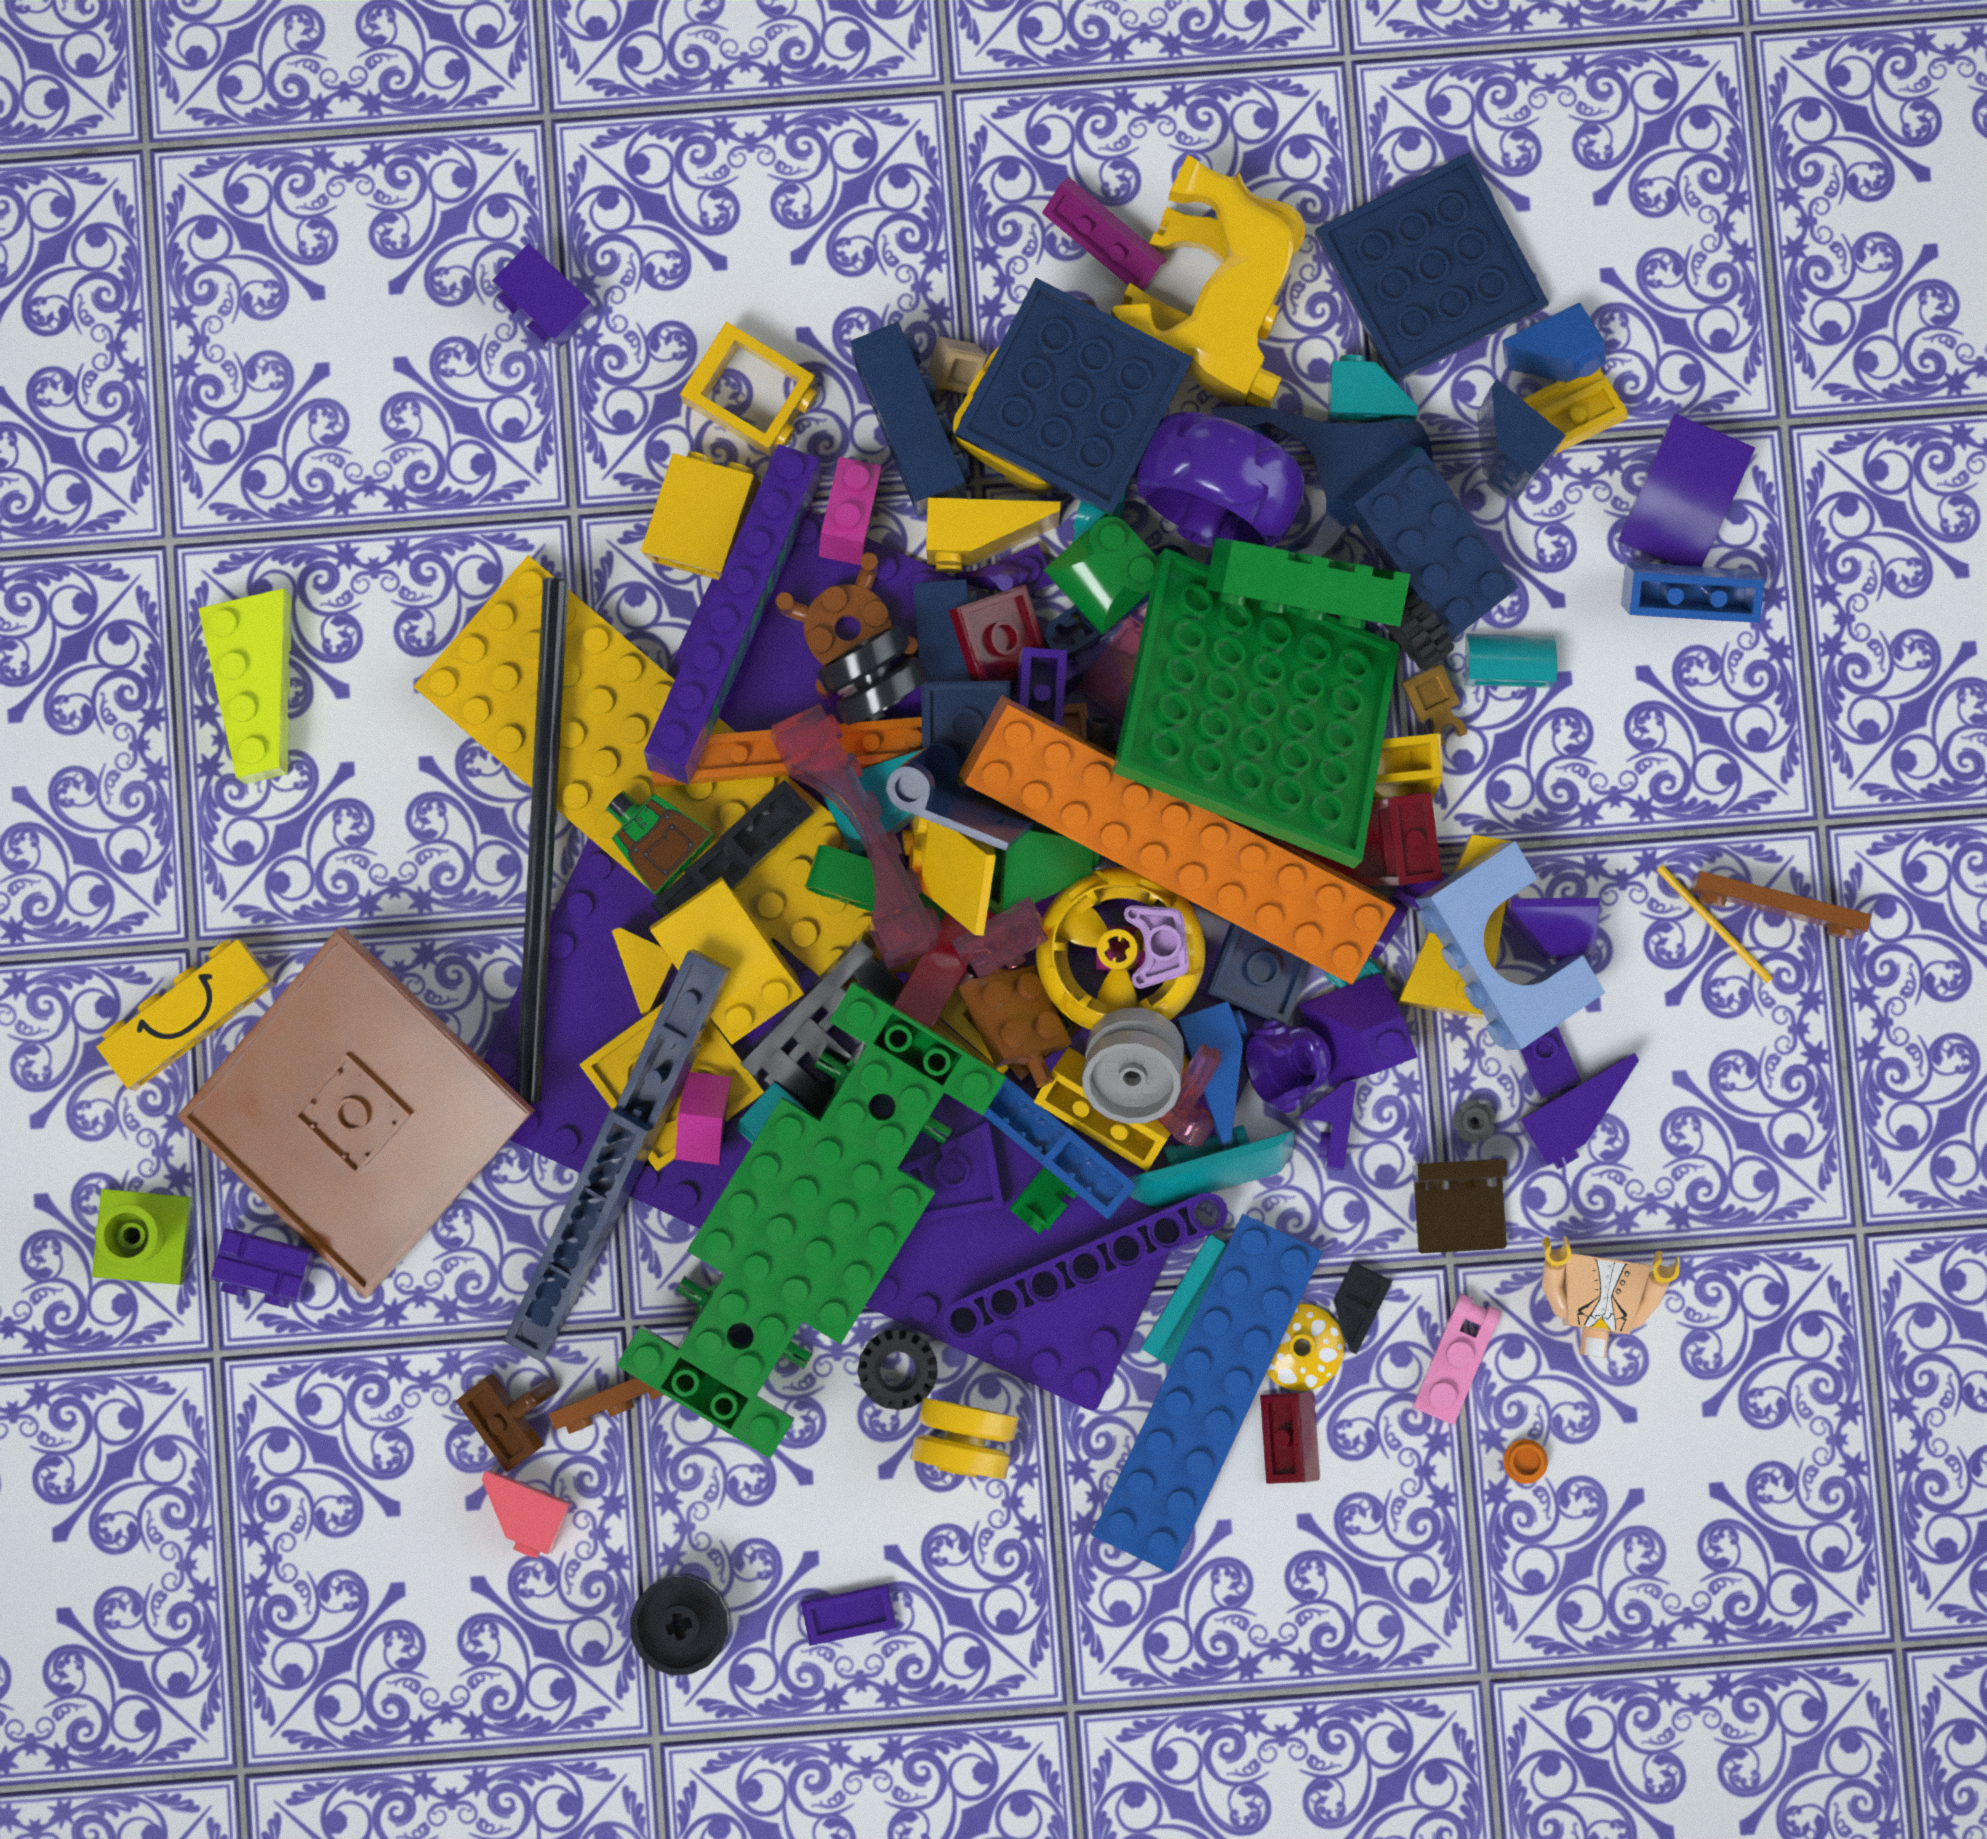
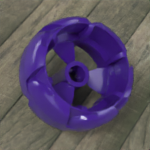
M1177 412L1164 417L1151 438L1136 472V484L1141 497L1157 513L1179 526L1177 532L1183 538L1204 547H1213L1216 537L1267 547L1278 544L1290 531L1304 496L1302 468L1287 451L1269 438L1246 426L1225 418L1199 412Z

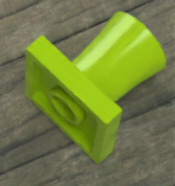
M101 1189L98 1223L95 1230L92 1277L183 1285L192 1197ZM134 1228H137L141 1237L138 1243L133 1245L131 1233Z

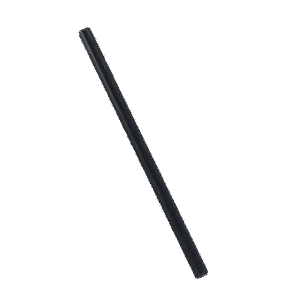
M559 577L545 578L542 590L516 1092L529 1105L540 1103L568 601V581Z

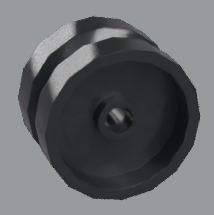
M899 623L857 644L815 672L826 692H836L851 684L855 685V688L840 697L835 706L846 726L888 709L908 696V693L930 678L920 658L910 657L893 666L890 662L904 653L910 644Z
M692 1573L671 1574L650 1585L636 1601L630 1618L631 1640L638 1655L654 1670L672 1676L690 1675L709 1666L725 1648L732 1629L731 1609L723 1592L709 1579ZM682 1614L683 1619L689 1617L691 1621L690 1627L685 1631L677 1630L674 1626L676 1616Z

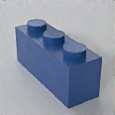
M1625 562L1621 606L1629 615L1760 623L1765 580L1755 570Z

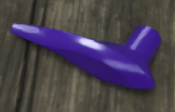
M997 564L987 565L975 571L955 573V578L959 580L966 579L968 584L982 589L1008 591L1021 585L1030 573L1015 566Z

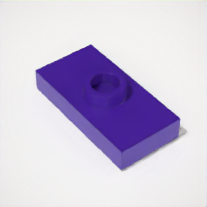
M1557 1026L1522 1050H1518L1539 1099L1581 1082Z

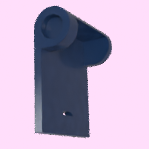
M933 743L926 746L890 774L886 784V791L890 801L897 808L1007 851L1036 824L1035 820L998 801L957 786L956 783L961 769L960 759L955 750L946 744Z

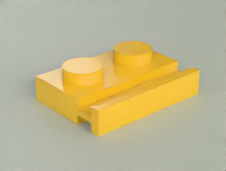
M1601 367L1590 376L1578 377L1568 383L1558 381L1522 399L1566 435L1554 455L1628 418L1627 409L1608 378H1605L1601 372Z

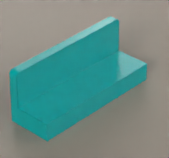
M1211 1234L1207 1236L1140 1347L1141 1350L1169 1367L1227 1247L1224 1242Z

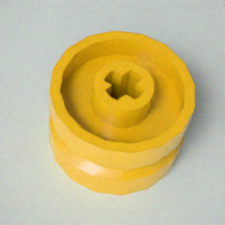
M923 1397L918 1420L925 1426L944 1430L943 1437L920 1434L914 1437L910 1459L937 1466V1470L974 1478L982 1475L1006 1479L1011 1457L1005 1451L986 1447L985 1441L988 1439L1007 1443L1014 1440L1019 1418L985 1409Z

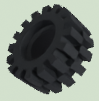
M1408 588L1400 627L1383 624L1390 631V636L1393 640L1400 644V649L1403 652L1405 651L1408 658L1412 662L1414 661L1420 669L1422 668L1424 671H1427L1455 648L1451 642L1450 635L1445 632L1447 630L1443 624L1439 623L1435 613H1432L1429 610V606L1424 601L1422 602L1420 597Z
M906 1330L883 1332L870 1340L860 1355L858 1365L860 1385L868 1398L881 1407L894 1410L911 1408L922 1402L923 1397L926 1398L934 1388L938 1374L936 1356L930 1345L915 1333ZM893 1352L907 1354L915 1364L914 1378L906 1386H890L881 1376V1363L887 1355Z

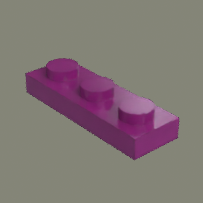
M1070 177L1060 183L1042 211L1044 216L1126 285L1131 283L1143 292L1150 287L1167 262L1163 255Z

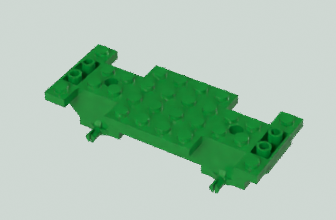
M854 982L851 983L830 1017L829 1022L864 1044L858 1054L846 1064L829 1055L824 1050L819 1057L820 1059L816 1061L815 1068L817 1067L836 1079L834 1093L819 1118L786 1098H780L688 1247L687 1252L722 1272V1274L707 1289L690 1280L685 1275L677 1286L676 1293L697 1304L695 1317L677 1347L643 1325H640L616 1365L768 1458L772 1457L793 1423L794 1417L757 1394L781 1356L798 1365L801 1369L806 1367L807 1361L809 1362L813 1353L791 1341L802 1322L838 1344H842L935 1194V1189L903 1171L898 1166L920 1131L938 1141L941 1145L946 1141L944 1135L948 1137L951 1133L952 1128L947 1127L930 1116L945 1092L983 1116L1007 1078L1006 1075L968 1053L967 1050ZM877 1094H887L892 1097L896 1106L891 1114L878 1116L871 1111L869 1107L870 1100ZM736 1323H745L751 1327L754 1337L747 1343H737L731 1339L728 1332L729 1328Z

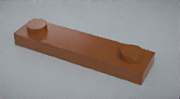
M1699 871L1693 875L1689 890L1691 893L1699 894V901L1704 904L1725 907L1726 902L1750 907L1828 927V935L1846 940H1853L1854 934L1861 935L1868 932L1872 914L1704 871Z

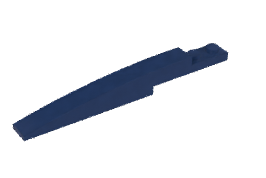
M695 949L688 950L617 1106L609 1110L504 1338L506 1343L540 1362L546 1358L653 1149L701 1048V1045L698 1043L732 971L731 968Z

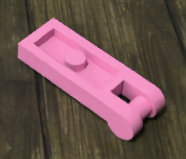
M1461 1293L1455 1302L1412 1405V1408L1452 1425L1457 1420L1502 1312L1492 1306H1488L1485 1309L1473 1304V1298ZM1465 1319L1479 1325L1475 1337L1460 1331Z

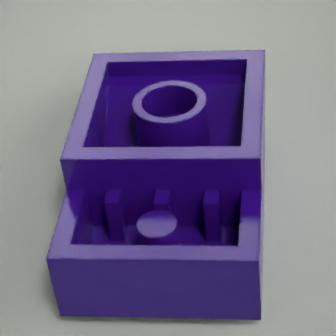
M1675 413L1669 420L1617 542L1671 565L1702 567L1756 447Z

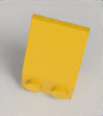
M928 498L927 565L936 566L937 572L959 573L962 572V566L971 567L1059 527L1060 502Z
M915 815V832L920 833L918 846H911L909 870L916 873L919 889L974 935L984 936L996 857L994 847Z
M722 877L649 927L678 971L687 951L695 949L732 969L710 1016L731 1044L804 995L796 972Z

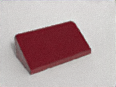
M1297 1392L1260 1395L1266 1484L1318 1481L1320 1479L1314 1393Z

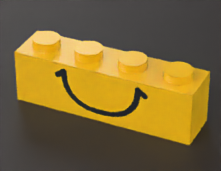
M229 939L223 941L208 953L211 960L197 970L194 966L184 970L172 981L175 985L174 988L162 997L159 993L150 996L137 1007L140 1013L128 1023L120 1020L102 1034L105 1040L97 1045L96 1048L127 1089L133 1091L140 1089L276 985L246 943L238 939L233 943Z

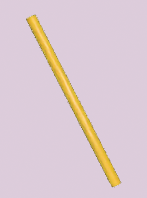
M1663 865L1656 870L1766 983L1773 978Z

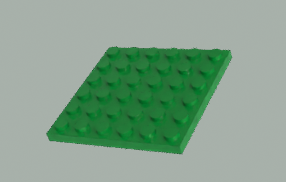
M1164 548L1156 562L1112 773L1351 868L1357 867L1363 860L1400 644L1361 628L1340 625L1339 619L1327 614L1325 622L1299 617L1301 608L1287 606L1286 613L1283 614L1259 609L1261 600L1247 598L1245 606L1220 602V592L1205 590L1210 566Z

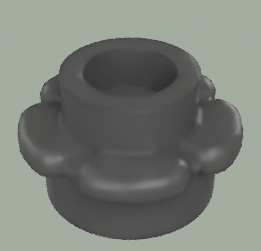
M1468 1100L1461 1104L1459 1111L1454 1113L1452 1124L1453 1128L1459 1132V1137L1463 1141L1477 1143L1478 1140L1485 1141L1493 1135L1495 1131L1493 1121L1496 1116L1488 1104L1482 1105L1477 1100ZM1473 1117L1479 1120L1477 1126H1473L1470 1122Z

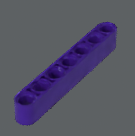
M1207 1192L1196 1195L957 1300L949 1305L944 1313V1330L949 1337L956 1341L965 1342L975 1339L1213 1234L1224 1225L1228 1214L1226 1203L1214 1193ZM1209 1202L1216 1207L1218 1220L1214 1225L1205 1226L1196 1220L1194 1211L1199 1203ZM1170 1220L1176 1225L1178 1236L1173 1243L1165 1244L1157 1240L1154 1235V1226L1158 1221ZM1119 1238H1130L1136 1243L1138 1252L1136 1258L1132 1261H1121L1115 1256L1113 1246ZM1087 1255L1095 1260L1097 1263V1273L1093 1278L1085 1280L1075 1275L1072 1265L1074 1259L1078 1256ZM1040 1273L1052 1275L1057 1283L1055 1294L1046 1298L1035 1294L1032 1289V1280L1036 1275ZM1008 1291L1013 1294L1017 1303L1014 1312L1005 1316L997 1314L991 1306V1298L995 1293ZM962 1308L970 1310L976 1319L974 1329L964 1334L956 1332L950 1324V1317L953 1312Z

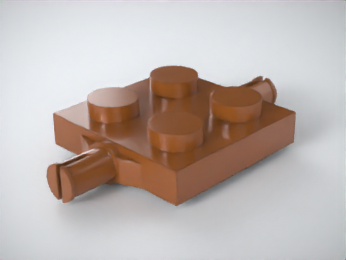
M991 946L978 950L974 955L985 977L968 980L959 988V991L995 1067L1010 1063L1028 1065L1037 1088L1052 1083L1055 1079L1043 1057L1047 1054L1063 1051L1072 1042L1052 1000L1041 982L1036 966L1033 965L1016 970L1001 969Z

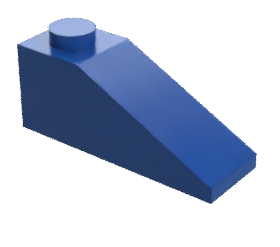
M1228 1001L1180 1017L1177 1023L1191 1065L1198 1077L1197 1081L1222 1149L1231 1144L1243 1047L1241 1037L1248 1035L1240 1010L1232 1012Z

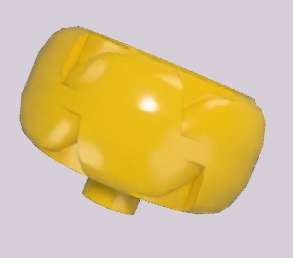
M1108 867L1092 872V875L1077 880L1071 886L1060 891L1053 899L1042 918L1038 930L1036 963L1041 982L1052 1002L1069 1019L1086 1029L1092 1030V1027L1104 1015L1122 1008H1144L1160 1013L1170 1021L1190 1002L1200 984L1205 965V939L1199 918L1186 898L1126 867ZM1126 898L1142 902L1149 907L1175 908L1179 910L1183 915L1189 958L1187 973L1181 977L1165 981L1154 994L1138 1002L1137 993L1128 970L1138 963L1141 951H1145L1143 934L1139 928L1134 935L1122 929L1108 931L1104 921L1092 908L1102 904L1103 901ZM1116 939L1123 943L1126 939L1130 944V947L1125 951L1127 959L1118 963L1119 959L1114 957L1111 961L1108 952L1112 950L1111 943ZM1068 942L1097 948L1100 961L1111 969L1098 992L1097 999L1085 992L1075 980L1068 961Z

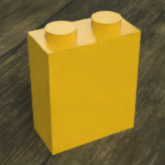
M689 451L687 457L673 453L641 552L652 563L719 581L761 483L754 476V470L745 465L729 462L728 466L724 467L712 464V458L698 452Z

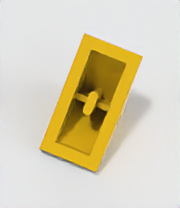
M622 928L612 930L640 1013L645 1017L656 1008L675 966L662 947Z

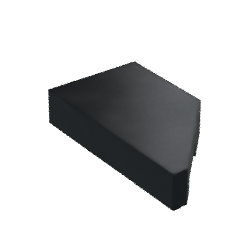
M1354 1261L1351 1262L1332 1302L1349 1352L1357 1354L1392 1281Z

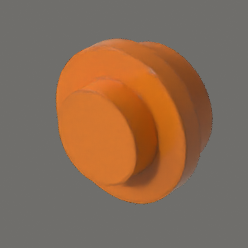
M1517 1440L1511 1443L1505 1450L1503 1455L1504 1470L1512 1480L1518 1483H1534L1547 1470V1454L1543 1447L1533 1440Z

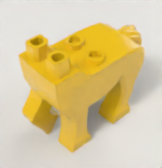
M1187 155L1170 190L1168 201L1182 204L1190 202L1205 203L1216 212L1218 220L1211 217L1182 214L1167 206L1162 215L1160 226L1157 232H1154L1149 244L1160 253H1165L1179 247L1197 248L1212 255L1221 265L1204 285L1195 304L1192 316L1160 302L1129 283L1124 293L1125 297L1122 304L1113 306L1111 316L1193 357L1187 372L1204 390L1228 405L1245 406L1248 404L1250 406L1270 408L1279 390L1282 378L1262 369L1265 357L1258 346V339L1261 338L1266 341L1277 320L1276 316L1280 307L1275 304L1286 281L1292 258L1301 248L1305 239V223L1301 214L1290 204L1273 199L1259 198L1251 193L1245 186L1239 172L1229 177L1205 167L1197 159Z

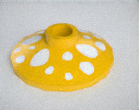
M1298 1304L1266 1374L1274 1383L1289 1390L1309 1391L1325 1385L1337 1374L1344 1358V1338L1338 1323L1325 1310L1312 1304ZM1298 1339H1305L1309 1342L1310 1350L1304 1356H1299L1294 1351L1293 1346Z

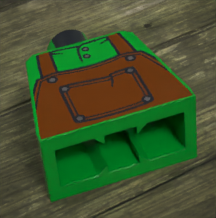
M623 790L606 808L623 825L611 839L656 898L664 893L716 839L708 828L656 794H653L640 806Z

